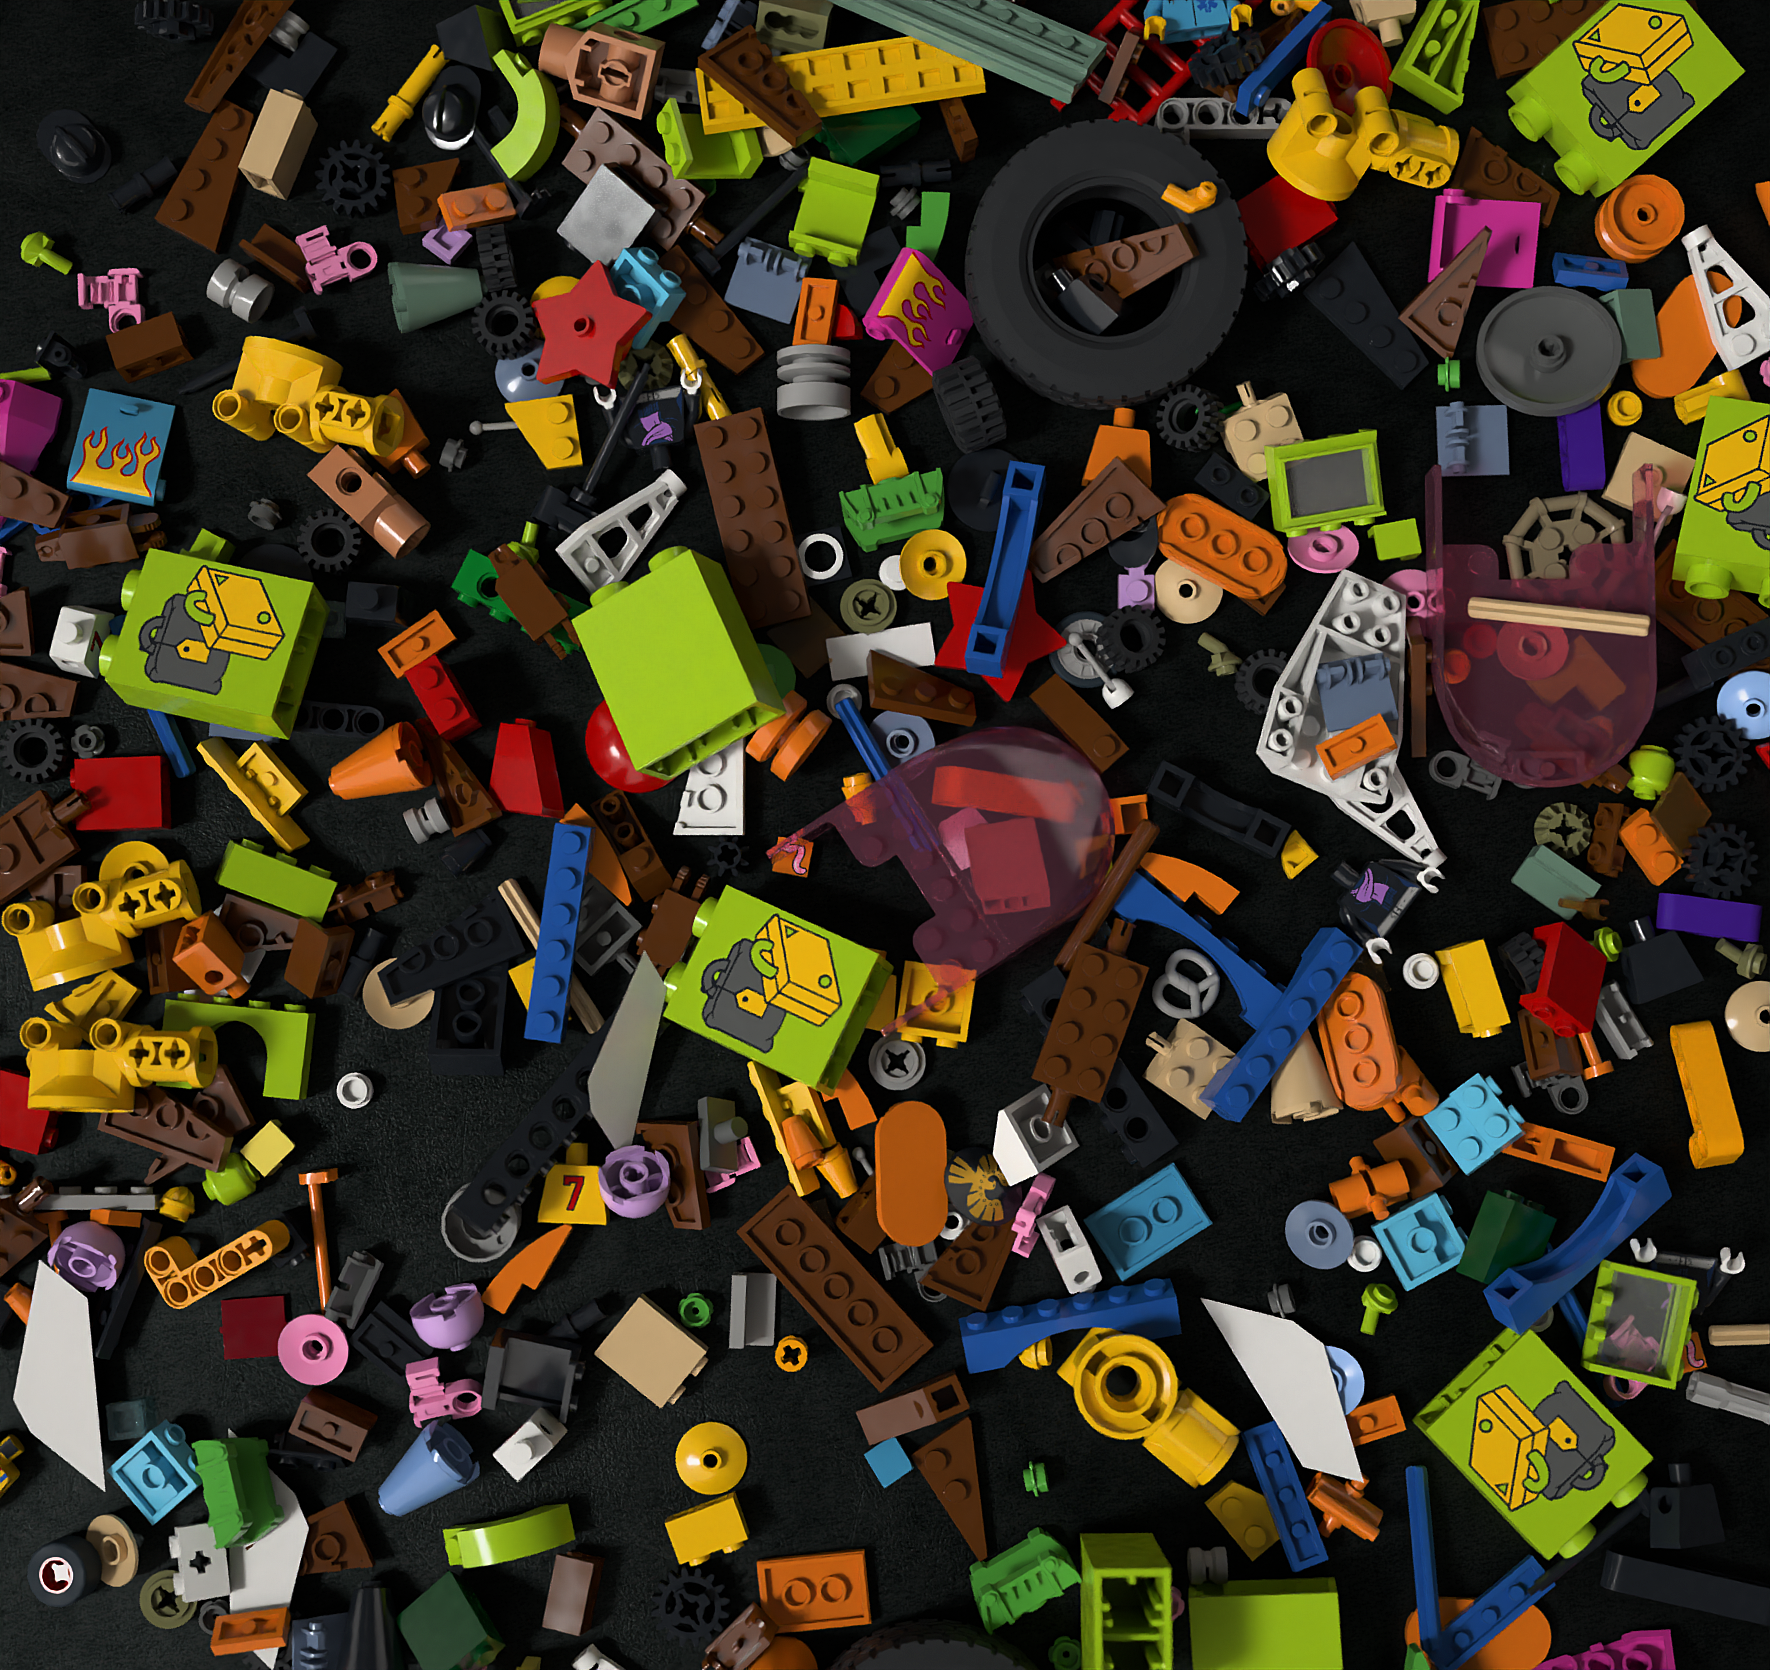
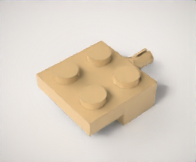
M1246 381L1236 386L1244 406L1226 415V421H1219V425L1224 427L1223 432H1220L1227 452L1231 453L1236 468L1256 483L1268 478L1264 446L1293 444L1294 441L1303 440V436L1286 393L1278 392L1265 399L1257 400L1250 384L1251 382ZM1311 458L1285 462V470Z
M1181 1018L1167 1040L1156 1032H1152L1149 1036L1159 1044L1149 1038L1146 1039V1044L1158 1053L1142 1077L1206 1120L1212 1109L1198 1099V1097L1216 1072L1221 1070L1236 1054L1193 1023Z

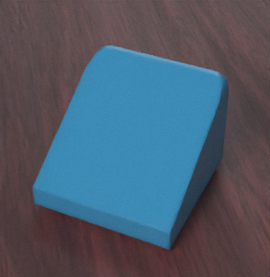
M896 1437L882 1441L864 1454L884 1488L914 1468L913 1462Z

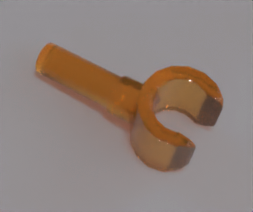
M1560 898L1558 901L1559 907L1578 910L1582 912L1586 919H1607V917L1599 914V906L1601 904L1609 905L1606 899L1587 898L1585 901L1579 902Z

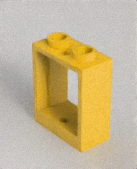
M1484 939L1466 941L1434 951L1460 1032L1472 1033L1473 1038L1479 1036L1485 1038L1501 1033V1025L1511 1022Z

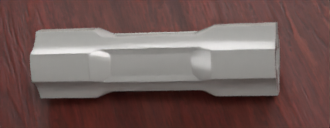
M1697 1370L1693 1371L1686 1389V1398L1688 1400L1715 1409L1720 1408L1754 1418L1770 1425V1394L1728 1382L1720 1377Z

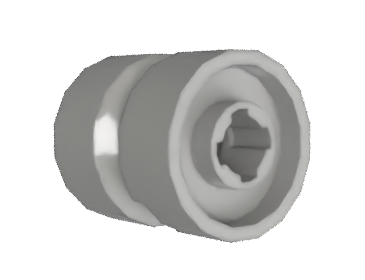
M228 258L219 265L212 275L206 294L209 299L224 308L232 306V312L252 324L267 310L274 295L275 287L274 284L257 274L250 276L248 268Z

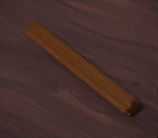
M1149 819L1141 820L1056 957L1054 965H1057L1060 971L1070 973L1080 943L1090 945L1160 832V827Z

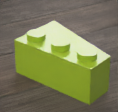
M1430 0L1389 80L1446 115L1461 106L1464 93H1462L1465 73L1468 72L1470 62L1468 60L1470 42L1474 38L1480 0Z
M244 838L241 844L233 840L229 841L214 877L218 884L320 923L322 922L337 882L329 879L330 871L311 865L310 869L306 870L296 866L298 859L277 852L276 856L273 857L262 852L264 846Z

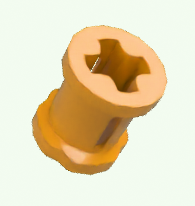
M793 1335L784 1337L779 1341L775 1351L777 1364L787 1372L800 1370L807 1361L808 1346L801 1337ZM788 1345L792 1349H800L798 1360L795 1362L791 1357L787 1359L783 1357Z

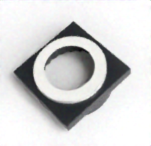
M840 526L795 536L807 588L852 578ZM815 541L828 542L836 552L834 565L825 572L813 571L805 562V551Z

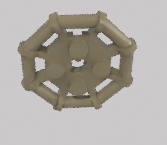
M1579 491L1578 494L1545 499L1533 498L1529 501L1530 506L1510 533L1503 537L1502 544L1506 547L1511 578L1510 589L1512 592L1517 591L1527 600L1536 604L1605 611L1607 602L1627 575L1632 574L1633 567L1629 564L1623 527L1626 525L1624 520L1617 519L1587 497V492ZM1573 509L1571 518L1568 520L1552 522L1547 512ZM1582 511L1606 529L1597 533L1591 525L1580 521ZM1538 519L1543 527L1539 535L1533 542L1524 540V536ZM1608 535L1611 538L1615 563L1605 561L1601 539ZM1564 547H1569V550L1575 553V558L1571 560V565H1566L1564 559L1559 560L1558 554L1563 552ZM1521 550L1529 551L1532 573L1526 576L1524 575ZM1601 570L1612 572L1596 593L1591 586L1593 580L1599 575ZM1537 579L1550 586L1548 588L1553 591L1551 599L1529 582ZM1581 590L1586 599L1561 601L1563 592Z

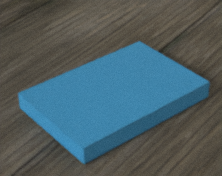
M1173 1162L1083 1219L1121 1281L1132 1276L1212 1224Z

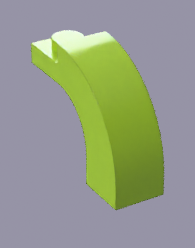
M502 49L493 57V60L516 93L518 116L512 131L490 151L509 179L525 183L544 165L555 146L560 127L559 100L556 89L548 74L533 69L529 61L521 53L516 54Z
M568 1503L543 1505L528 1512L497 1521L454 1525L443 1529L450 1565H463L464 1568L491 1565L526 1557L575 1540Z

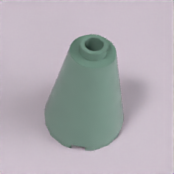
M406 262L388 263L389 284H392L393 296H391L397 325L401 333L412 332L482 304L481 300L483 297L488 296L485 276H479L477 269Z

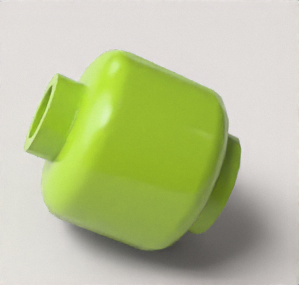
M1643 745L1640 747V750L1633 751L1630 754L1626 771L1632 777L1626 786L1634 791L1635 797L1644 800H1654L1656 795L1669 792L1675 769V761L1668 755V750L1659 746Z
M233 1152L228 1156L225 1172L216 1173L206 1169L207 1180L203 1181L202 1184L207 1196L212 1201L218 1199L222 1204L229 1206L254 1193L256 1181L260 1180L258 1170L245 1156Z

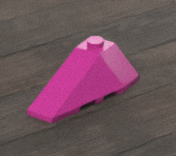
M0 379V459L27 473L34 472L40 463L38 458L46 444H51L57 434L63 399L14 380ZM0 516V529L7 517Z
M1670 1629L1632 1631L1621 1635V1640L1602 1645L1601 1642L1590 1646L1589 1651L1574 1656L1566 1654L1540 1663L1532 1670H1676Z

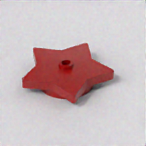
M597 260L569 293L532 302L531 306L546 337L536 379L547 385L580 374L612 390L616 388L620 363L627 356L634 336L653 317V314L646 308L618 296L608 267L600 260Z
M1027 570L1003 679L980 675L1006 703L1011 700L1027 664L1058 651L1067 644V641L1036 613L1030 570ZM953 581L947 583V593L954 626L935 658L934 665L936 667L967 671L964 656L972 623L974 624L984 588Z

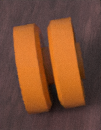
M1655 175L1633 176L1624 180L1600 205L1595 218V235L1601 248L1612 258L1625 261V263H1643L1655 258L1679 234L1685 220L1684 203L1678 190L1667 180Z
M791 690L782 699L787 713L759 728L745 750L757 761L763 762L779 749L771 763V772L784 782L790 779L804 763L832 724V720L819 709L809 713L799 723L807 709V700L794 690Z

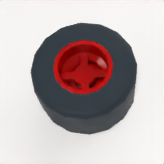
M67 1535L42 1545L33 1554L28 1565L27 1578L31 1591L38 1600L48 1606L64 1607L87 1597L96 1589L101 1579L102 1563L98 1551L91 1542L80 1536Z

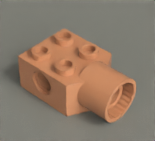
M597 22L586 33L551 23L542 42L539 56V71L569 80L573 99L641 120L651 110L666 42L601 22Z
M337 444L307 475L396 560L402 559L425 538L431 524L377 472L370 476L369 473L373 469L351 447L345 452ZM361 484L359 490L353 492L355 487Z

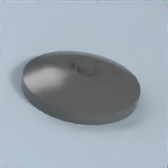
M1559 286L1534 287L1512 294L1491 310L1479 331L1476 362L1485 386L1505 405L1529 415L1544 417L1562 416L1590 406L1601 398L1612 385L1621 359V337L1618 327L1609 312L1588 295Z

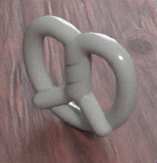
M1184 948L1177 950L1168 958L1165 973L1153 985V1001L1162 1012L1171 1017L1183 1018L1185 1020L1198 1018L1204 1015L1216 1001L1220 988V976L1212 962L1203 954L1192 949ZM1183 959L1191 960L1201 966L1208 977L1196 983L1176 971L1177 964ZM1167 984H1171L1190 995L1191 1008L1182 1009L1168 1003L1163 997L1164 987ZM1208 989L1205 998L1201 1002L1200 993Z

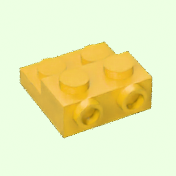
M905 960L894 1032L902 1033L901 1040L922 1043L923 1036L937 1038V1046L957 1048L958 1041L966 1042L977 971Z

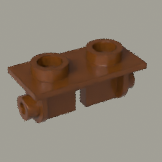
M1599 803L1594 818V830L1587 853L1585 872L1603 873L1604 876L1618 878V873L1623 871L1626 847L1616 845L1617 839H1620L1618 837L1620 824L1631 816V808L1625 807L1621 803Z
M392 870L387 873L378 871L366 877L365 882L354 887L350 884L344 885L334 890L327 909L329 912L337 909L332 912L338 925L341 923L348 925L369 916V911L365 905L369 901L375 912L398 904L399 899L403 898L404 894L399 884L393 886L395 884V871Z

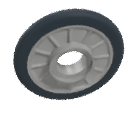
M1091 611L1077 612L1065 617L1054 628L1067 641V644L1064 648L1049 654V659L1055 672L1065 682L1080 688H1094L1105 684L1088 660L1079 656L1077 646H1072L1069 643V636L1073 632L1080 633L1083 640H1089L1095 644L1097 652L1094 658L1110 679L1117 675L1118 671L1114 670L1116 664L1108 666L1105 663L1109 658L1107 654L1100 657L1098 653L1099 650L1103 649V645H1096V639L1101 636L1097 634V630L1103 625L1101 622L1106 616ZM1120 632V639L1125 646L1123 635Z

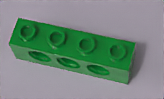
M470 549L451 586L459 593L457 599L473 608H477L479 603L490 608L489 615L506 624L509 623L510 619L519 622L499 595L493 598L485 595L486 586L490 582L496 581L499 576L488 557ZM548 587V589L551 591V593H552L553 595H554L556 592H558V591H556V590H554V589ZM562 594L572 607L567 611L571 619L591 609V607ZM522 626L520 630L527 633ZM564 627L553 634L556 641L560 642L565 648V653L571 655L573 650H576L583 654V646L579 647L577 644H574Z

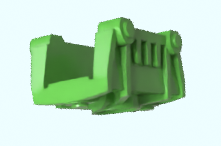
M940 467L936 468V471L920 475L916 471L904 478H887L876 485H860L861 489L847 493L839 492L845 525L857 544L865 552L877 550L880 544L912 537L924 530H942L941 526H944L945 496L943 475Z
M232 1437L227 1439L200 1440L191 1444L192 1448H195L198 1466L195 1467V1470L203 1482L204 1499L210 1513L209 1522L207 1523L209 1527H213L216 1539L215 1549L237 1547L257 1542L284 1520L283 1507L276 1503L266 1456L269 1453V1448L265 1439L258 1440V1437Z
M1040 1527L1028 1532L1027 1539L987 1562L978 1561L970 1567V1580L974 1600L989 1635L993 1634L994 1629L1006 1622H1009L1010 1625L1015 1623L1024 1612L1028 1613L1037 1610L1044 1605L1047 1599L1060 1597L1063 1595V1589L1077 1581L1078 1583L1082 1582L1067 1549L1049 1532H1045Z

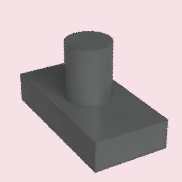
M712 1097L699 1099L701 1170L725 1174L738 1171L736 1140L746 1136L748 1132L747 1123L743 1118L735 1117V1101Z

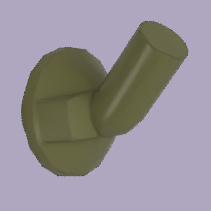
M1207 632L1200 636L1198 644L1214 654L1211 655L1212 662L1208 667L1209 672L1216 671L1217 677L1238 672L1237 666L1243 664L1241 658L1236 656L1234 652H1229L1228 647Z
M1725 938L1717 942L1715 949L1738 964L1736 968L1738 974L1748 979H1753L1756 974L1761 975L1764 971L1767 955L1763 954L1762 945L1748 943L1745 950L1742 951Z

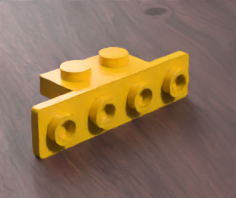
M215 736L199 743L196 748L204 757L205 762L215 769L227 783L229 790L242 800L249 808L251 815L269 831L277 845L282 847L287 853H291L308 844L310 839L288 815L307 795L308 791L263 739L254 742L240 759L221 737Z
M754 1060L748 1062L750 1080L758 1091L763 1104L764 1116L770 1122L776 1138V1147L780 1154H782L788 1168L790 1183L796 1189L799 1197L807 1195L820 1188L819 1180L813 1167L798 1171L796 1164H791L781 1123L792 1116L800 1114L823 1148L836 1144L837 1141L817 1090L798 1081L782 1087L775 1070Z

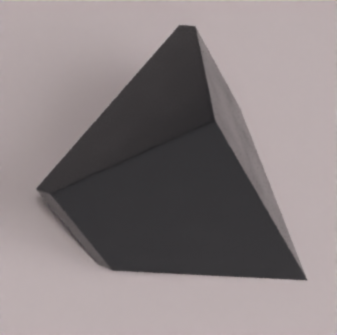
M474 5L436 25L444 60L453 59L494 71L498 65L493 60V57L502 49L507 51L513 49L505 15L478 5Z

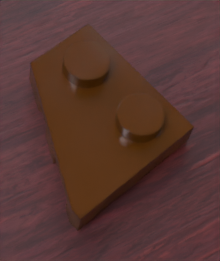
M1133 26L1126 31L1098 97L1099 100L1111 105L1116 97L1123 98L1130 79L1126 77L1131 64L1137 65L1145 45L1141 44L1144 35L1143 30Z
M459 158L392 170L399 225L403 235L438 229L443 214L437 199L441 194L452 192L451 186L456 175L460 176L462 171Z
M895 339L860 393V397L890 416L902 409L910 401L917 400L927 394L933 388L932 376Z
M87 866L56 867L28 887L32 895L30 901L42 900L53 908V925L82 917L81 913L76 910L72 897L79 885L88 882Z

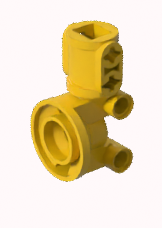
M1310 67L1297 72L1293 77L1292 87L1296 99L1267 144V155L1275 170L1298 190L1321 200L1342 201L1351 196L1368 167L1381 172L1389 171L1391 176L1398 180L1426 188L1440 187L1449 180L1459 153L1460 143L1455 129L1442 125L1436 127L1434 122L1428 118L1401 110H1390L1384 92L1375 86L1365 87L1355 95L1353 100L1355 113L1350 117L1344 112L1333 108L1324 76L1320 70Z
M248 336L245 338L243 353L232 390L220 392L213 401L212 409L218 419L258 441L269 439L277 428L283 434L317 453H326L334 445L344 443L366 448L372 455L387 457L395 451L403 438L404 411L401 402L396 397L379 395L372 398L348 393L344 387L338 386L343 372V367L338 362L310 349L266 337ZM271 410L276 411L275 415L271 413ZM390 428L389 434L379 435L381 429Z
M181 859L171 862L169 869L129 881L124 877L113 880H100L79 885L75 889L72 899L76 910L81 913L82 917L53 925L54 910L51 905L42 900L12 904L7 907L2 915V925L9 934L17 936L33 990L38 991L135 962L128 938L140 936L145 928L182 917L188 921L201 917L202 907L193 874L187 863ZM97 891L99 892V894H100V896H101V901H100V903H98V901H97V899H96V892H97ZM171 891H175L176 896L172 897ZM137 901L140 902V907H137ZM27 913L30 916V923L27 920Z
M34 1017L27 1020L20 1031V1039L23 1045L28 1049H32L28 1097L29 1109L93 1113L134 1112L135 1087H146L151 1085L152 1082H188L194 1088H205L212 1083L217 1069V1040L213 1029L209 1026H194L190 1031H156L150 1025H137L103 1018L96 1021L90 1030V1041L96 1050H78L82 1043V1033L73 1024ZM199 1052L206 1055L205 1062L199 1063Z
M1092 1327L1057 1371L1066 1382L1074 1387L1078 1408L1093 1428L1104 1435L1116 1439H1138L1144 1436L1145 1441L1142 1445L1194 1488L1198 1484H1206L1221 1470L1239 1442L1238 1434L1241 1431L1188 1387L1185 1391H1177L1183 1382L1176 1377L1174 1367L1168 1356L1155 1343L1144 1337L1123 1334L1121 1331L1111 1328ZM1121 1365L1132 1367L1137 1376L1134 1389L1129 1394L1123 1396L1111 1393L1106 1387V1378L1109 1372Z

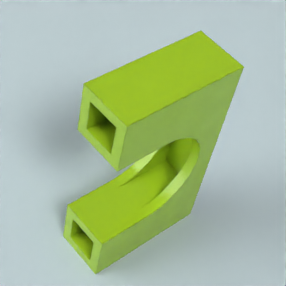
M178 993L177 1000L166 999L162 1031H190L192 1027L199 1025L209 1026L215 1032L222 1025L232 1021L246 1023L257 1030L267 1048V1067L263 1096L295 1100L307 1098L316 1014L306 1013V1006L284 1004V1010L270 1009L271 1002L249 1000L248 1007L236 1006L235 999L226 997H213V1003L199 1002L200 995ZM199 1052L200 1063L204 1061V1054ZM156 1082L157 1086L196 1089L189 1085L188 1082Z

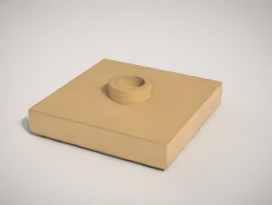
M1631 432L1605 487L1602 498L1658 522L1661 512L1657 508L1656 500L1661 487L1664 486L1683 493L1696 460ZM1673 515L1667 517L1664 526L1670 523Z

